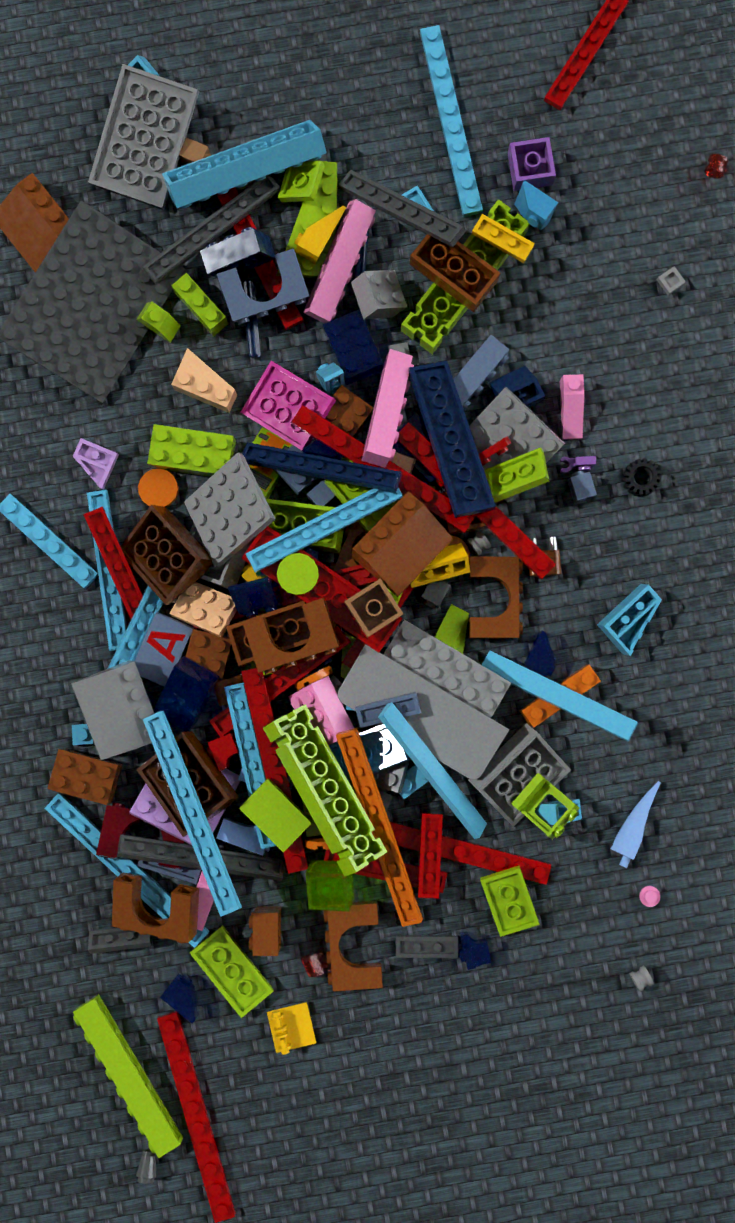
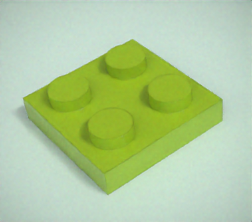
M307 161L298 167H288L278 199L281 202L315 201L325 167L323 162Z

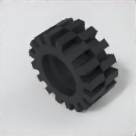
M646 458L642 460L637 459L625 468L622 474L624 475L622 482L625 483L623 485L624 488H628V493L632 492L634 496L639 495V497H643L656 490L661 481L659 476L661 471L657 470V464H652L654 461H647ZM639 470L645 471L649 476V481L645 485L636 483L634 479L635 473Z

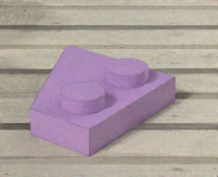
M80 438L73 457L98 487L104 490L119 454Z

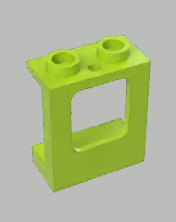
M539 773L534 776L511 803L552 840L555 837L558 838L564 832V826L568 821L571 822L576 818L579 809L575 803ZM547 795H553L568 808L552 828L535 813L536 808Z

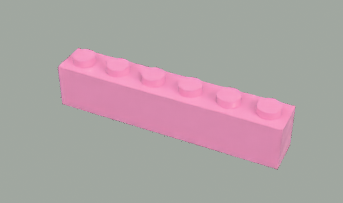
M356 199L348 203L303 313L322 323L330 322L335 318L337 314L336 306L344 297L345 291L343 289L345 284H348L351 280V270L360 258L358 253L367 241L368 236L366 234L368 229L375 222L374 214L376 210Z
M389 349L384 361L362 456V461L385 468L389 461H393L396 450L392 448L393 444L397 443L399 432L396 430L397 426L400 427L403 415L400 412L401 409L404 410L407 401L404 394L408 392L411 382L408 381L409 367H414L411 364L412 355Z

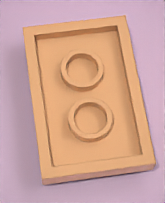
M195 582L179 595L169 614L222 638L227 629L226 626H229L241 602L234 597Z

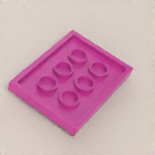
M271 361L242 408L241 413L305 452L314 437L292 424V420L302 405L325 419L336 399Z

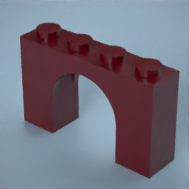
M113 803L112 806L107 805L96 855L98 857L119 860L120 857H117L120 834L125 835L130 827L145 821L129 813L131 809L125 808L124 804ZM161 830L163 841L180 844L186 843ZM158 863L160 867L179 870L181 866Z

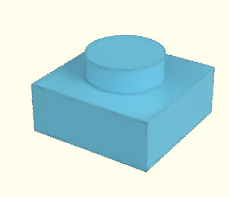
M87 724L72 725L73 745L94 744Z

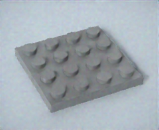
M507 387L499 393L469 426L478 454L507 436L512 442L507 446L509 450L498 456L495 453L490 456L491 461L483 465L484 472L485 469L540 447L544 451L547 463L565 444ZM514 496L506 498L505 500L509 502Z
M236 453L184 501L203 544L212 558L214 567L219 568L276 519L242 453Z

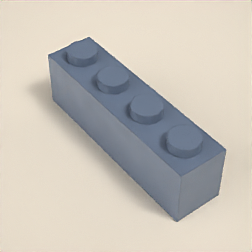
M492 335L488 337L454 378L464 412L471 404L469 400L473 396L477 397L484 389L482 385L485 381L490 382L496 375L495 369L499 365L502 367L509 359L507 355L510 349Z

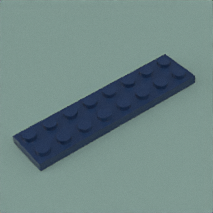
M448 361L409 367V377L455 518L494 510L496 505Z

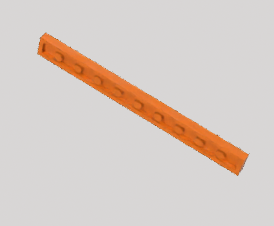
M354 728L336 734V738L357 798L375 828L372 831L374 838L380 837L387 850V853L378 859L401 925L404 927L422 923L423 917L358 729Z

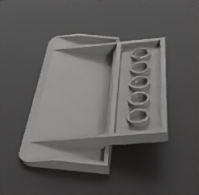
M406 620L402 622L384 655L365 644L338 690L340 702L353 710L359 705L416 692L421 713L404 718L437 760L469 779H477L483 774L510 730L491 719L511 682Z

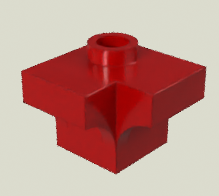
M234 732L208 742V754L210 758H214L218 770L222 771L229 768L231 757L239 752Z

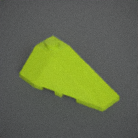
M451 604L435 638L463 654L469 613Z

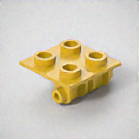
M307 1002L267 1012L276 1053L281 1052L284 1055L290 1053L289 1050L316 1044Z

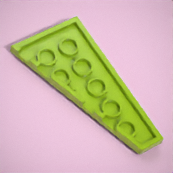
M322 161L325 167L315 201H303L285 251L293 248L296 250L297 245L294 243L299 233L304 234L309 226L337 210V162ZM337 227L316 264L295 253L303 278H318L337 232ZM279 269L276 276H281Z

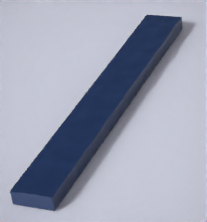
M247 442L242 453L247 463L251 465L396 493L402 477L400 471Z

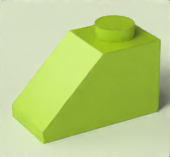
M152 301L146 303L136 319L169 343H171L180 328V324L168 312Z

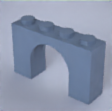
M294 248L275 254L282 278V287L278 295L272 300L258 302L248 297L243 290L236 268L217 274L233 323L237 322L238 325L249 322L250 317L257 316V319L268 316V311L275 309L276 312L288 309L287 305L295 303V306L307 302L306 299L309 298V293Z

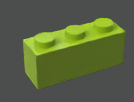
M187 273L171 285L175 294L213 337L228 325L226 316Z

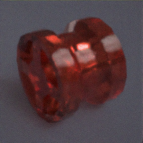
M711 154L708 159L709 165L705 167L704 172L711 178L720 179L724 176V167L728 165V158L721 154Z

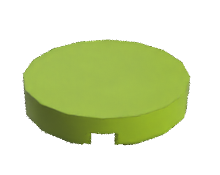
M301 553L290 554L280 562L277 570V578L281 587L294 595H301L311 591L317 584L319 577L315 561L308 555Z

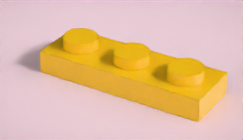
M484 214L481 215L472 230V234L522 263L526 261L535 243Z

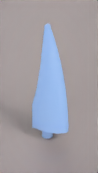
M659 781L634 807L610 848L623 855L619 865L625 868L628 867L631 859L634 860L642 842L649 809L661 783Z

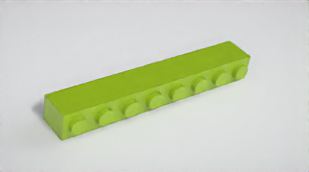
M96 995L73 1011L74 1021L78 1026L82 1027L85 1032V1040L88 1044H92L95 1049V1056L105 1066L108 1079L113 1080L118 1096L125 1100L128 1113L131 1117H135L140 1133L148 1139V1146L153 1154L156 1153L158 1158L178 1147L183 1140V1136L100 995Z

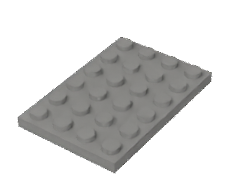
M122 64L88 183L164 209L169 192L162 173L177 168L180 158L179 154L187 135L199 90Z

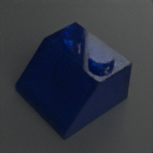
M269 577L228 587L238 613L246 616V618L256 617L258 612L266 611L268 613L283 606L279 584Z

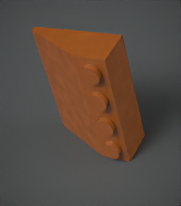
M31 173L16 184L0 204V229L36 273L69 218L36 176Z
M408 491L352 548V558L377 580L381 578L385 586L398 597L453 538L426 506Z

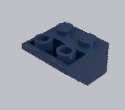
M526 366L489 382L495 397L507 387L528 408L541 403L545 397L537 378Z

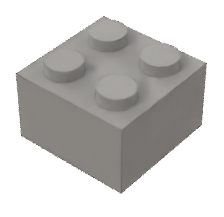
M395 270L364 271L351 282L363 319L392 318L407 308Z

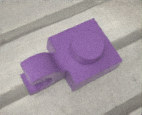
M596 456L562 457L560 462H566L568 468H562L560 473H568L572 468H579V471H590L596 465Z

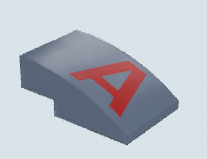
M157 612L135 659L140 676L168 688L173 683L178 667L182 663L194 627Z

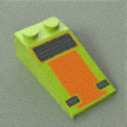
M264 427L261 428L252 442L285 450L292 446V444ZM248 464L265 499H269L280 476L272 468Z

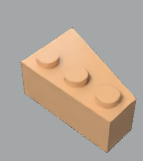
M187 348L171 384L174 390L230 413L237 397L235 389Z

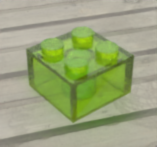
M311 860L305 872L309 909L349 912L355 899L353 874L344 877L336 861Z

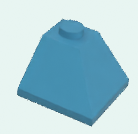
M524 180L514 205L531 226L542 230L549 224L558 202Z

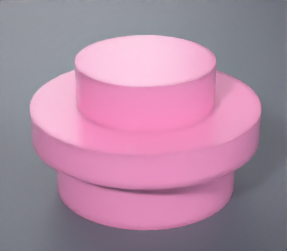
M645 886L639 893L640 901L647 907L656 906L660 901V892L653 886Z

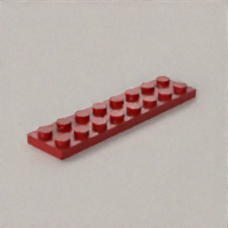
M267 526L256 536L242 559L250 564L246 553L281 536V534ZM301 549L296 552L308 555L315 561L319 577L317 584L311 591L295 596L305 603L325 598L332 621L379 653L403 618L398 617L367 638L344 603L361 590ZM282 560L260 570V572L279 585L277 570Z

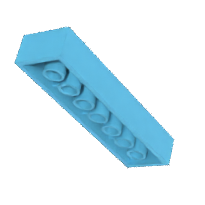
M307 120L162 173L175 206L177 208H187L195 201H206L214 194H225L231 188L244 187L253 180H263L266 178V175L272 173L279 174L284 172L285 168L301 166L304 161L320 159L327 152L321 130L311 120Z

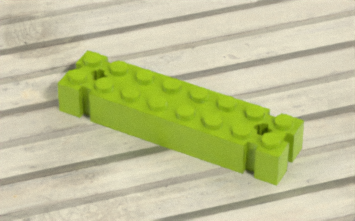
M498 199L489 210L488 217L524 237L530 226L528 220L518 213L515 217L510 214L511 208ZM473 234L463 244L497 271L509 256ZM433 283L416 304V314L410 312L402 322L401 332L412 340L416 337L419 338L420 346L433 355L442 343V334L447 336L468 308ZM426 322H427V324H429V322H431V323H433V324H432V326H431V325L427 326V325H426Z
M305 704L263 727L270 742L276 741L279 747L275 750L331 853L337 852L340 860L336 862L345 877L369 865V862L378 859L387 853V850L380 837L374 838L372 831L375 828L319 727L313 728L310 721L314 718Z

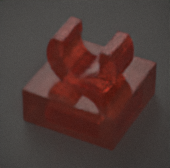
M323 953L308 954L300 958L308 977H318L324 973L323 969L328 964L327 962L322 964L319 962V958L324 955Z

